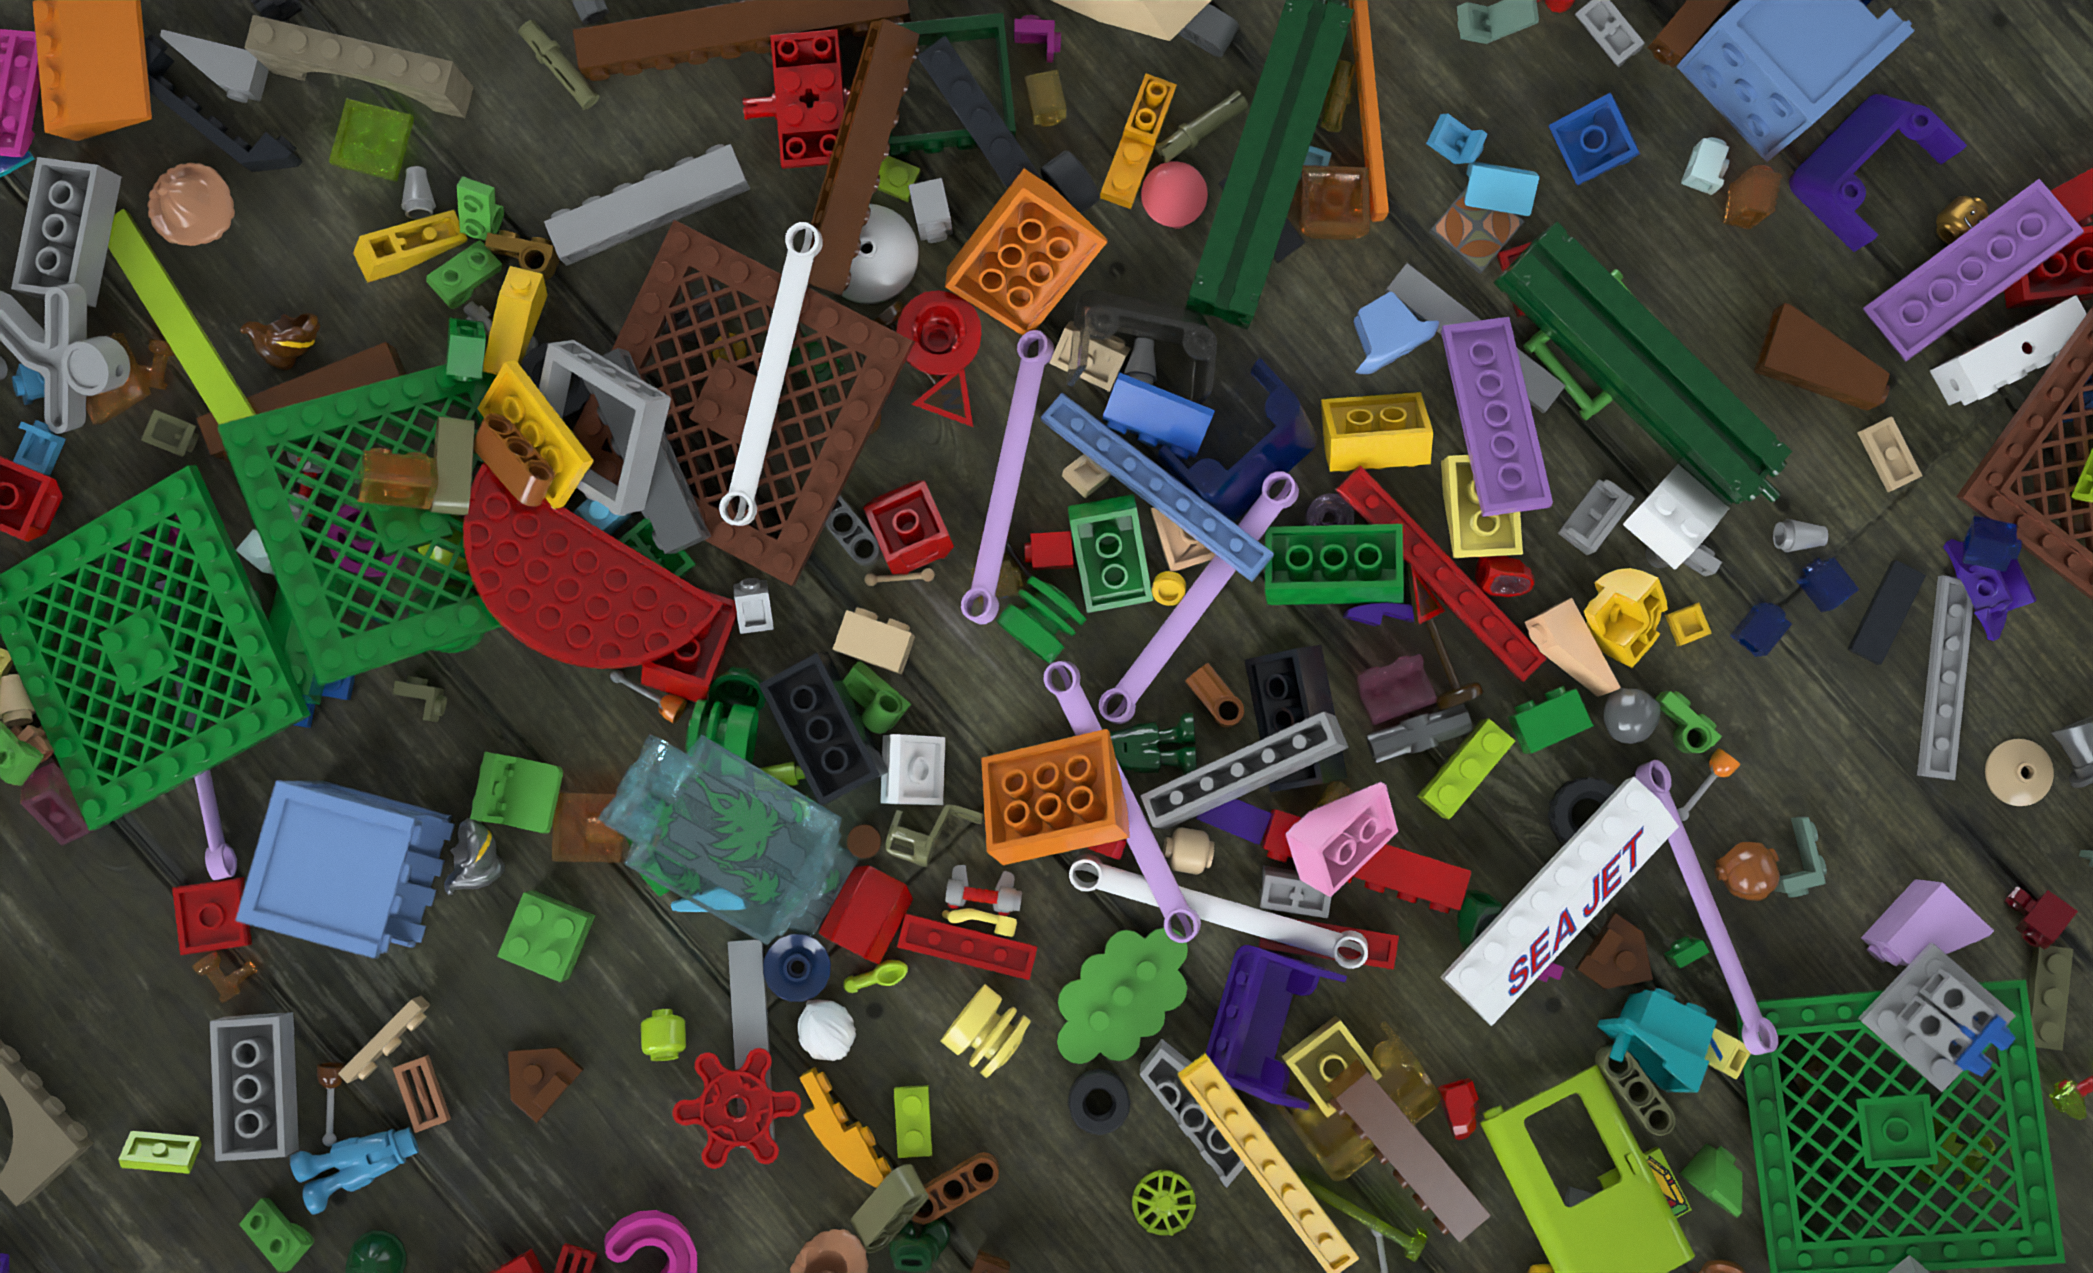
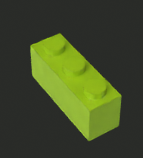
M1490 719L1480 720L1473 731L1469 733L1417 797L1441 818L1451 819L1513 745L1515 740Z

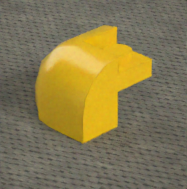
M1632 568L1617 569L1603 575L1594 582L1598 595L1589 602L1584 610V614L1587 619L1586 624L1600 650L1616 661L1633 668L1659 637L1660 633L1656 631V628L1661 618V612L1668 610L1667 600L1658 577Z

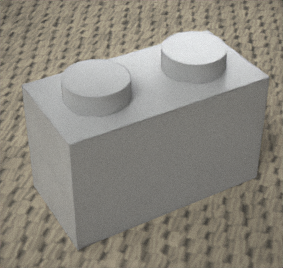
M942 178L908 185L920 240H928V243L946 240L947 235L953 234Z

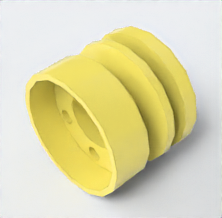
M984 984L952 1023L940 1042L957 1055L964 1052L971 1045L975 1051L971 1056L969 1065L974 1067L983 1056L986 1057L987 1061L981 1068L980 1073L987 1078L993 1071L1003 1066L1021 1044L1031 1020L1023 1015L1012 1026L1010 1021L1016 1014L1017 1009L1011 1007L1002 1016L997 1014L996 1011L1001 1004L1002 997Z

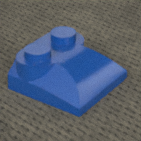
M1611 93L1548 125L1577 185L1618 165L1627 164L1634 157L1640 155L1635 139Z

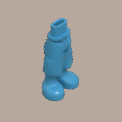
M410 1127L398 1132L395 1129H389L388 1131L378 1132L362 1138L354 1137L332 1144L330 1153L323 1155H312L305 1151H299L290 1156V1165L293 1175L298 1182L309 1180L332 1167L340 1170L336 1174L313 1180L304 1185L303 1199L311 1214H317L326 1208L328 1198L334 1191L343 1187L345 1190L352 1192L370 1184L376 1177L394 1169L399 1164L405 1163L406 1157L419 1153V1148Z

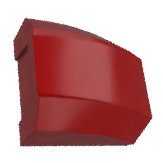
M0 456V531L27 542L47 534L63 498L56 479Z
M925 480L909 482L873 498L863 506L892 574L908 575L910 571L940 558H945L954 548Z
M870 865L854 867L818 933L866 960L880 964L913 901V897L905 883Z

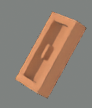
M429 1055L393 1068L415 1133L451 1119ZM420 1065L423 1070L429 1091L431 1093L438 1117L435 1116L433 1107L431 1105L424 1081L422 1079L418 1067ZM410 1069L428 1121L423 1122L406 1070Z

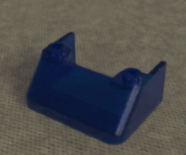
M1261 358L1254 363L1250 373L1270 393L1265 403V412L1276 426L1228 471L1219 462L1209 458L1199 460L1188 470L1166 445L1160 449L1158 459L1183 485L1232 522L1242 516L1263 493V483L1270 474L1274 472L1288 473L1314 449L1318 440L1317 431L1298 398Z

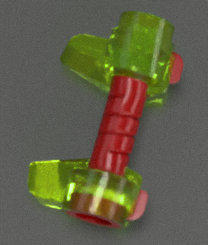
M2093 1075L2079 1083L2067 1078L2053 1085L2055 1090L2049 1095L2055 1108L2061 1113L2066 1111L2068 1116L2077 1120L2086 1118L2084 1096L2093 1092Z

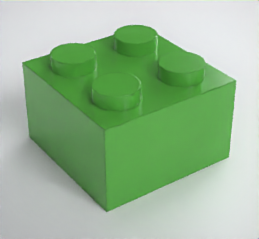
M534 890L524 892L497 957L558 982H563L570 979L595 915Z

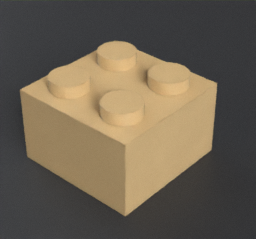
M859 607L856 608L855 613L846 610L833 650L902 675L915 640V636L909 632L910 627L907 624L890 618L887 624L877 621L879 616Z

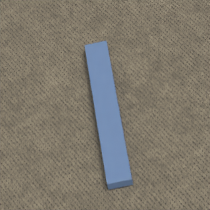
M1061 393L1041 416V421L1251 582L1272 559L1274 555L1272 551L1065 394Z

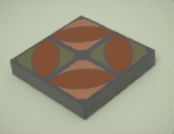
M1466 187L1429 233L1476 272L1481 274L1525 221L1513 213L1466 206L1464 203Z

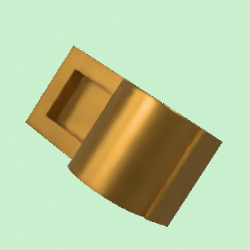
M500 230L499 235L487 233L485 246L493 254L518 258L522 269L543 274L544 281L554 275L560 259L554 245H552V241L541 237H532V241L519 239L518 234ZM537 256H544V264L538 269H531V261Z

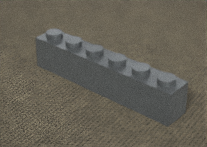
M617 348L602 355L603 358L641 379L629 351ZM583 379L588 391L592 395L594 394L598 401L597 413L601 421L610 428L613 435L611 444L614 451L625 460L636 410ZM663 429L645 509L641 510V512L652 523L655 530L652 532V537L660 550H664L665 554H675L710 538L711 535Z

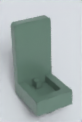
M1503 0L1488 7L1470 2L1457 6L1458 29L1461 39L1483 44L1490 43L1539 22L1537 0Z
M1800 816L1791 818L1804 871L1780 876L1779 884L1774 889L1775 892L1787 893L1788 897L1809 894L1808 888L1826 884L1824 875L1827 873L1826 864L1823 857L1818 855L1815 843L1818 841L1817 829L1808 817Z

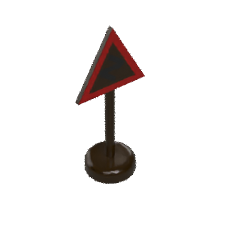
M900 300L873 321L896 332L897 326L894 323L901 316L905 308L904 304ZM965 370L948 374L942 380L937 375L924 373L934 386L913 402L912 405L973 427Z
M1411 564L1408 565L1415 626L1423 622L1426 623L1452 688L1437 697L1436 703L1439 710L1478 697L1484 693L1482 686L1478 682H1470L1460 686L1433 620V617L1445 612L1444 608Z

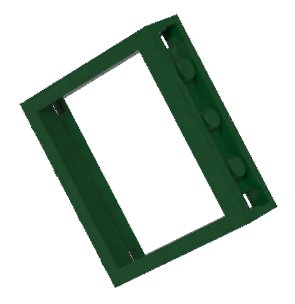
M1003 13L898 23V25L920 34L917 43L919 46L931 45L944 35L950 43L995 38L1004 123L1016 139ZM967 129L893 137L891 130L888 140L890 143L889 153L893 157L907 156L911 153L910 151L924 150L925 153L933 154L942 152L946 147L957 146L959 150H970L977 147V143Z

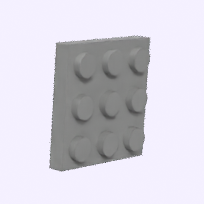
M1930 942L1858 1019L1943 1092L1963 1070L1896 1020L1897 1016L1916 995L1948 1020L1951 1018V1016L1919 992L1936 971L1941 968L1951 974L2007 1022L2005 1026L2016 1015L1935 944Z

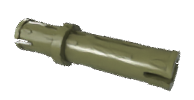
M534 19L527 21L520 27L518 34L536 53V59L553 72L556 78L581 105L583 110L592 107L599 100V94L591 88L577 69L560 51V45L555 40H551Z
M1236 90L1232 95L1189 124L1183 123L1178 126L1177 132L1162 142L1157 143L1155 149L1160 158L1164 155L1162 161L1168 163L1186 149H1194L1198 146L1199 140L1241 112L1246 111L1249 108L1244 96L1239 98L1241 92Z

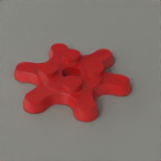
M764 1048L751 1050L746 1057L744 1065L737 1070L726 1069L721 1064L719 1058L711 1052L700 1054L695 1061V1070L704 1082L703 1093L697 1099L680 1100L673 1108L672 1115L676 1123L683 1126L698 1124L707 1131L708 1142L701 1156L703 1163L709 1168L716 1169L723 1166L727 1161L730 1150L737 1146H745L750 1149L759 1163L770 1164L774 1162L778 1157L779 1147L770 1135V1124L777 1117L794 1116L801 1108V1100L797 1093L789 1090L775 1092L767 1086L765 1076L771 1066L772 1058L770 1053ZM731 1099H743L747 1107L745 1115L737 1117L730 1113L728 1105Z

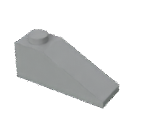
M161 30L160 36L226 91L228 98L242 103H247L248 99L261 101L269 69L248 50Z

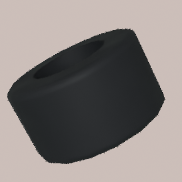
M1063 151L1041 167V176L1044 182L1052 186L1080 214L1100 200V193L1093 179L1071 152Z
M1094 1069L1086 1071L1076 1078L1070 1088L1068 1105L1071 1117L1078 1127L1091 1134L1103 1135L1111 1133L1122 1126L1129 1114L1130 1099L1127 1087L1119 1076L1108 1070ZM1098 1088L1108 1091L1113 1100L1110 1110L1101 1115L1093 1114L1086 1107L1087 1095L1092 1090Z

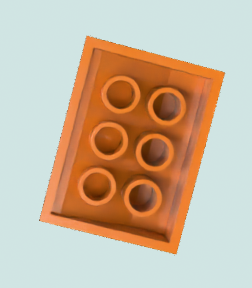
M141 0L32 1L45 133L80 141L152 119Z
M1023 169L948 265L945 287L1023 336L1028 331L1037 329L1106 245L1107 238L1052 186L1026 169Z
M1108 729L981 758L987 853L1002 865L1130 838L1127 803Z

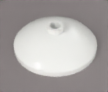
M869 204L871 209L870 217L866 225L862 227L859 237L861 247L864 244H871L873 250L865 254L861 252L860 247V251L853 259L850 267V284L842 294V297L861 304L882 303L900 294L913 279L919 259L917 240L907 221L895 211L874 204Z

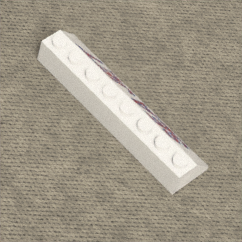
M1635 777L1626 779L1440 978L1492 1026L1679 827L1662 802Z

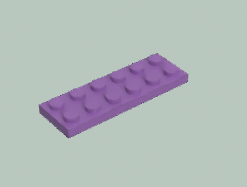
M2038 179L1864 307L1863 311L1906 362L2083 234L2084 230L2044 183Z
M1503 317L1444 325L1441 334L1482 517L1550 508L1553 500L1510 318Z

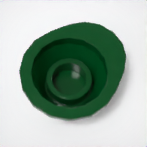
M733 666L718 675L711 682L709 689L710 706L712 708L715 701L723 702L724 718L729 717L734 704L758 707L759 711L764 707L766 701L758 685L763 681L759 676L750 671L749 668H736Z
M372 1230L362 1234L350 1249L345 1273H403L407 1258L404 1245L396 1235L385 1230Z

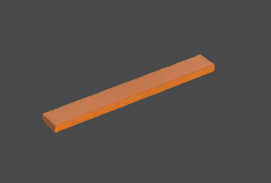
M1348 0L1349 8L1354 10L1350 22L1370 220L1372 222L1384 221L1389 213L1368 2L1367 0Z

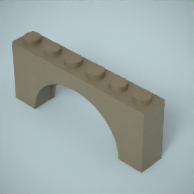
M256 15L252 17L244 48L273 74L303 81L306 79L307 72H323L347 76L407 95L425 104L435 112L466 119L473 86L453 61Z
M0 1039V1094L8 1107L13 1126L12 1149L9 1159L0 1173V1189L17 1207L35 1198L94 1143L87 1137L88 1132L85 1127L79 1122L73 1121L65 1112L64 1104L44 1089L41 1078L33 1071L27 1070L19 1061L20 1055L11 1046L5 1045Z

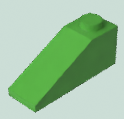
M1705 1144L1680 1172V1175L1704 1197L1735 1217L1742 1213V1172L1733 1165L1737 1159L1722 1146L1715 1149Z

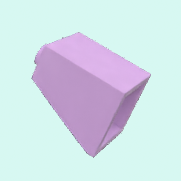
M1915 879L1861 939L1869 945L1867 948L1869 954L1879 962L1884 963L1886 961L1894 966L1898 964L1908 966L1930 942L1935 944L1945 954H1948L1990 936L1994 930L1944 883Z

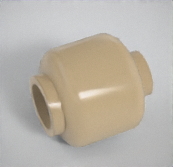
M1179 827L1173 832L1172 838H1165L1163 855L1168 858L1171 870L1198 875L1205 868L1211 867L1214 856V841L1209 840V836L1205 831Z

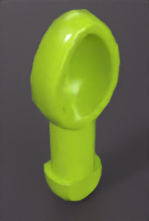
M885 960L880 962L872 971L857 976H848L844 980L843 987L848 993L858 992V989L876 983L882 986L894 985L906 976L908 966L899 960Z

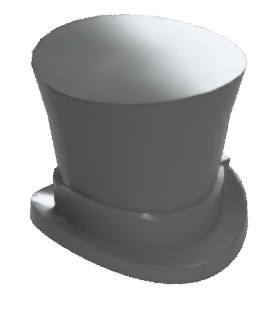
M2090 716L2051 732L2072 762L2073 771L2069 775V782L2073 788H2082L2093 783V716Z

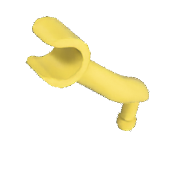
M972 908L953 910L951 912L944 910L942 912L943 918L948 919L952 924L966 920H979L995 924L994 933L1013 937L1015 934L1017 921L1011 917L995 915Z

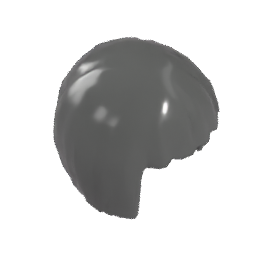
M1619 688L1616 691L1610 692L1604 706L1606 728L1613 739L1622 743L1633 744L1644 741L1653 733L1660 720L1659 702L1654 700L1648 693L1639 689Z

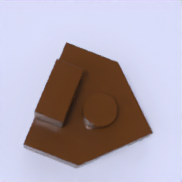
M1612 912L1575 969L1605 989L1653 980L1644 932Z
M560 1047L510 1050L508 1052L511 1101L537 1123L580 1075L584 1068Z

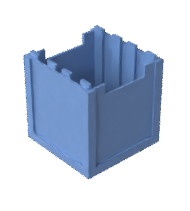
M1740 0L1713 25L1676 67L1757 153L1768 162L1813 125L1909 37L1914 30L1910 26L1912 23L1909 20L1903 22L1891 8L1877 19L1860 0Z
M323 780L276 781L236 921L371 958H377L380 953H386L390 942L410 948L415 947L416 942H422L426 926L421 925L426 905L432 906L436 889L431 888L434 876H441L445 860L439 859L444 840H451L455 824L450 823L452 815Z

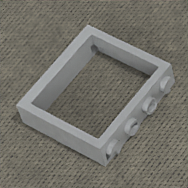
M574 340L548 343L539 390L561 419L572 372L636 410L619 486L588 469L576 488L584 492L587 498L596 500L608 507L609 511L615 515L626 516L628 513L644 510L671 397Z

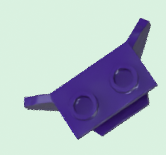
M1954 539L1947 541L1943 546L1953 563L1957 579H1961L1976 610L1974 614L1982 623L1988 640L1995 641L2000 638L2008 611L2037 601L2007 539L1979 550Z

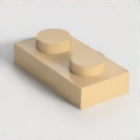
M1892 416L1857 432L1887 492L1922 477Z

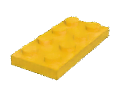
M516 360L505 361L477 409L484 418L490 413L500 414L508 418L555 472V478L545 498L553 509L564 507L594 460Z

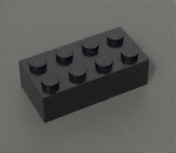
M828 652L816 653L758 684L820 806L831 803L889 772Z

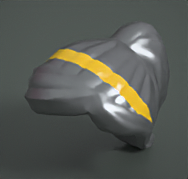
M466 818L459 825V842L456 847L450 850L454 855L455 870L447 877L444 883V888L448 895H453L454 891L458 889H479L488 886L505 871L502 859L496 854L495 839L492 833L482 825L481 821Z

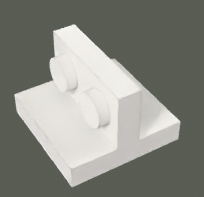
M900 734L883 735L882 759L889 772L881 776V803L943 805L945 737Z

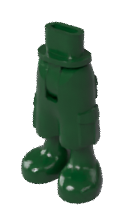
M1184 713L1180 717L1178 725L1169 729L1159 730V726L1156 723L1133 725L1128 729L1109 731L1115 757L1122 770H1134L1137 773H1159L1161 765L1178 767L1182 769L1185 775L1197 770L1196 747H1184L1173 751H1160L1158 749L1159 745L1196 744L1193 713Z
M937 1218L930 1223L924 1224L920 1237L916 1239L915 1226L910 1219L889 1243L890 1256L894 1261L896 1269L906 1272L929 1271L932 1268L933 1262H937L940 1254L949 1243V1227L945 1221Z

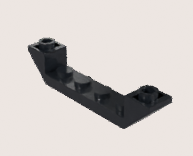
M152 34L148 38L144 37L149 92L251 172L293 168L301 165L303 161L293 154L297 148L281 135L275 140L265 132L254 147L250 146L238 135L232 140L224 134L229 128L212 115L206 120L199 114L203 108L187 95L181 100L173 94L177 88L162 77L174 62L171 57L164 53L168 47Z

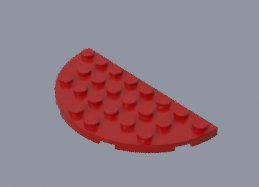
M485 462L476 474L471 486L468 514L464 516L463 543L468 570L472 582L489 612L510 634L529 648L552 659L580 667L611 669L637 666L655 661L686 645L704 630L722 608L723 603L566 508L553 509L545 497L538 506H528L521 503Z

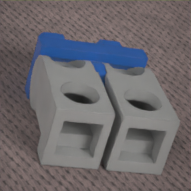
M1941 968L1936 971L1919 992L1951 1016L1949 1020L1917 995L1896 1018L1898 1022L1962 1070L1968 1069L1979 1076H1983L1992 1065V1061L1981 1053L1984 1048L1991 1042L2003 1051L2015 1040V1036L2005 1026L2007 1022L1951 974Z

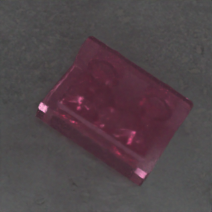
M1420 654L1413 657L1403 656L1393 664L1382 668H1370L1357 677L1358 693L1373 725L1436 703L1437 696L1423 669L1424 661Z

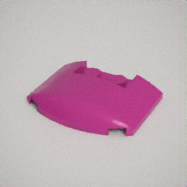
M0 29V156L23 158L35 136V133L32 131V125L40 89L36 34L33 31Z

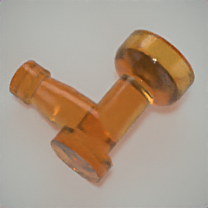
M150 339L148 348L154 353L152 367L130 363L129 376L145 379L144 386L166 390L167 383L163 382L168 356H174L175 353L168 342Z
M214 951L196 962L192 968L198 975L206 974L221 995L219 1000L224 1004L241 992L237 985L242 983L249 975L255 974L257 969L251 961H248L243 965L244 967L235 970L225 977L218 967L221 963V957L217 951Z

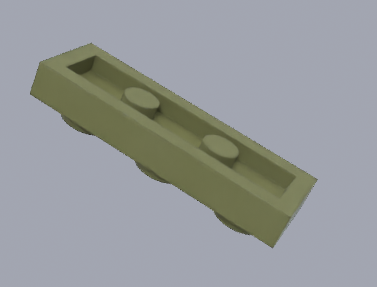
M2033 946L2028 998L2035 1047L2063 1051L2073 949L2049 946L2044 950L2040 946Z

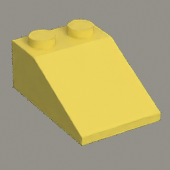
M1469 455L1448 456L1442 460L1443 498L1453 558L1522 555L1520 512L1482 517Z

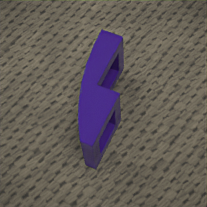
M1400 603L1360 605L1346 610L1343 615L1345 619L1374 627L1381 624L1383 615L1410 623L1414 622L1413 606Z

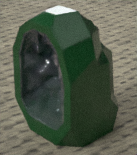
M1466 890L1461 909L1457 915L1458 938L1464 949H1467L1502 912V904L1488 893L1478 890Z

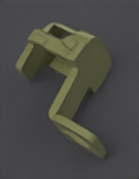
M946 805L942 809L929 836L899 827L903 812L897 810L886 839V851L892 856L927 868L935 842L949 814L977 824H982L983 814L956 805ZM895 843L914 850V855L893 850L892 846Z

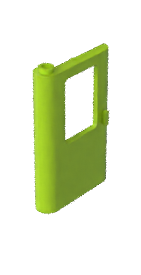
M1597 1064L1511 1108L1503 1110L1502 1106L1498 1105L1482 1113L1485 1119L1480 1122V1125L1554 1273H1668L1695 1257L1680 1224ZM1573 1093H1577L1581 1097L1620 1173V1180L1574 1206L1567 1207L1564 1205L1525 1128L1524 1120Z

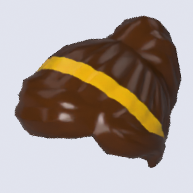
M304 313L295 318L282 314L281 319L266 326L259 322L249 321L244 323L239 331L241 334L249 336L256 353L266 363L280 370H288L294 366L298 356L303 355L312 347L317 332L320 330V323L318 322V317L311 313Z

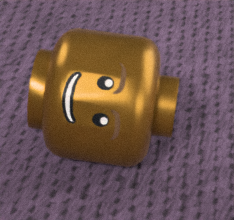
M1959 196L1954 199L1937 216L1936 231L1938 236L1948 245L1953 243L1989 216L1986 203L1977 197Z

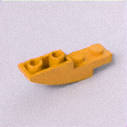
M1145 73L1125 125L1123 136L1102 187L1101 199L1128 209L1132 208L1177 84Z
M816 1067L804 1072L800 1076V1080L814 1105L806 1110L804 1117L812 1131L838 1162L864 1182L877 1188L892 1171L884 1157L878 1158L873 1148L876 1145V1140L868 1126L863 1128L859 1121L847 1127L845 1124L848 1121L847 1114L840 1102L834 1104L829 1094L832 1086L825 1073H818Z

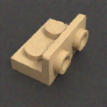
M1077 320L1075 323L1070 321L1063 330L1049 364L1107 391H1111L1130 348L1125 346V342L1117 336L1111 334L1103 336L1095 332V328L1087 322Z

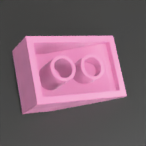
M1379 782L1312 810L1291 827L1286 833V837L1301 881L1331 897L1398 832L1386 785Z

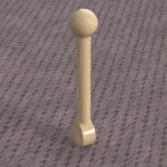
M926 568L919 573H908V575L876 576L874 573H868L864 581L868 586H874L877 582L915 579L931 582L935 574L930 568Z

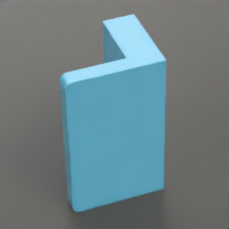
M1475 161L1468 164L1466 174L1469 177V182L1464 200L1466 206L1525 216L1531 214L1540 177L1535 171Z

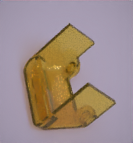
M1384 1021L1380 1024V1027L1389 1040L1383 1041L1375 1047L1371 1059L1382 1075L1377 1080V1083L1415 1125L1436 1108L1441 1096L1417 1058ZM1310 1104L1308 1110L1297 1108L1293 1115H1291L1283 1105L1276 1106L1332 1180L1341 1181L1348 1178L1375 1156L1371 1151L1375 1144L1369 1137L1364 1142L1350 1126L1354 1120L1348 1113L1342 1117L1336 1111L1327 1118L1317 1104Z

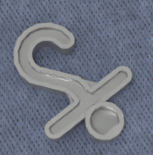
M76 283L54 286L47 290L45 294V330L11 295L0 291V340L24 366L39 372L45 378L44 418L48 428L54 433L61 434L82 427L86 420V395L94 396L117 389L128 380L131 367L125 349L116 340L108 336H97L87 339V296L84 289ZM0 356V380L6 377L8 369L6 362Z

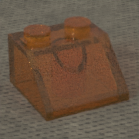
M374 448L370 451L364 450L360 464L358 502L430 509L439 483L437 459L428 458L426 454L419 452L401 455L393 454L390 450L384 448Z

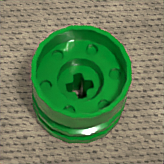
M1031 576L1026 583L1036 592V595L1033 597L1028 592L1020 589L1018 595L1027 606L1022 610L1009 603L996 619V622L1031 652L1051 665L1064 649L1063 644L1055 636L1058 630L1073 637L1076 632L1066 623V620L1070 619L1077 625L1082 626L1087 619L1079 612L1075 603L1052 584Z
M698 699L686 733L687 758L691 759L695 766L687 767L700 768L704 757V770L712 772L718 758H722L723 773H733L737 776L748 777L757 741L758 707L734 704L729 717L724 718L723 702L715 701L710 714L709 700Z

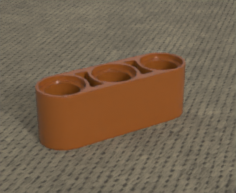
M496 413L487 414L474 438L473 449L517 500L528 506L540 505L555 478L554 470L508 418Z
M981 1152L925 1183L923 1186L929 1195L928 1199L933 1204V1209L926 1213L917 1211L911 1219L918 1224L930 1223L991 1188L998 1179V1160L990 1153ZM980 1163H987L992 1167L993 1174L988 1178H980L974 1172L975 1166ZM956 1180L962 1184L963 1191L956 1196L950 1195L945 1191L944 1185L948 1181Z

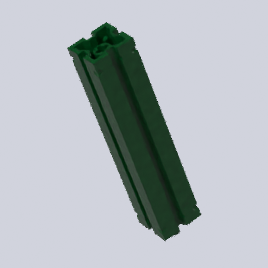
M1339 0L1285 1L1184 308L1185 310L1207 317L1211 315L1223 319L1222 322L1248 330L1255 315L1354 12L1353 9L1347 8L1348 6L1344 2Z
M1555 222L1547 230L1539 234L1521 255L1493 282L1502 292H1506L1509 299L1604 392L1608 393L1683 469L1725 505L1732 504L1733 502L1738 505L1746 500L1750 502L1760 493L1771 503L1779 498L1781 492L1766 479V476L1768 474L1771 477L1778 475L1786 467L1787 462L1785 459L1793 451L1784 442L1778 441L1776 435L1574 237L1568 236L1567 231L1558 222Z

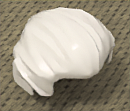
M808 1000L797 1025L799 1042L802 1048L809 1052L814 1059L831 1061L843 1059L850 1051V1047L856 1037V1029L853 1025L854 1020L845 1007L834 1001Z

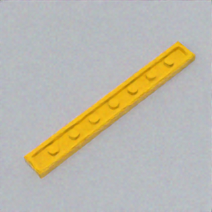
M1205 1053L1177 1073L1180 1080L1327 1273H1340L1359 1259L1356 1252L1208 1055Z

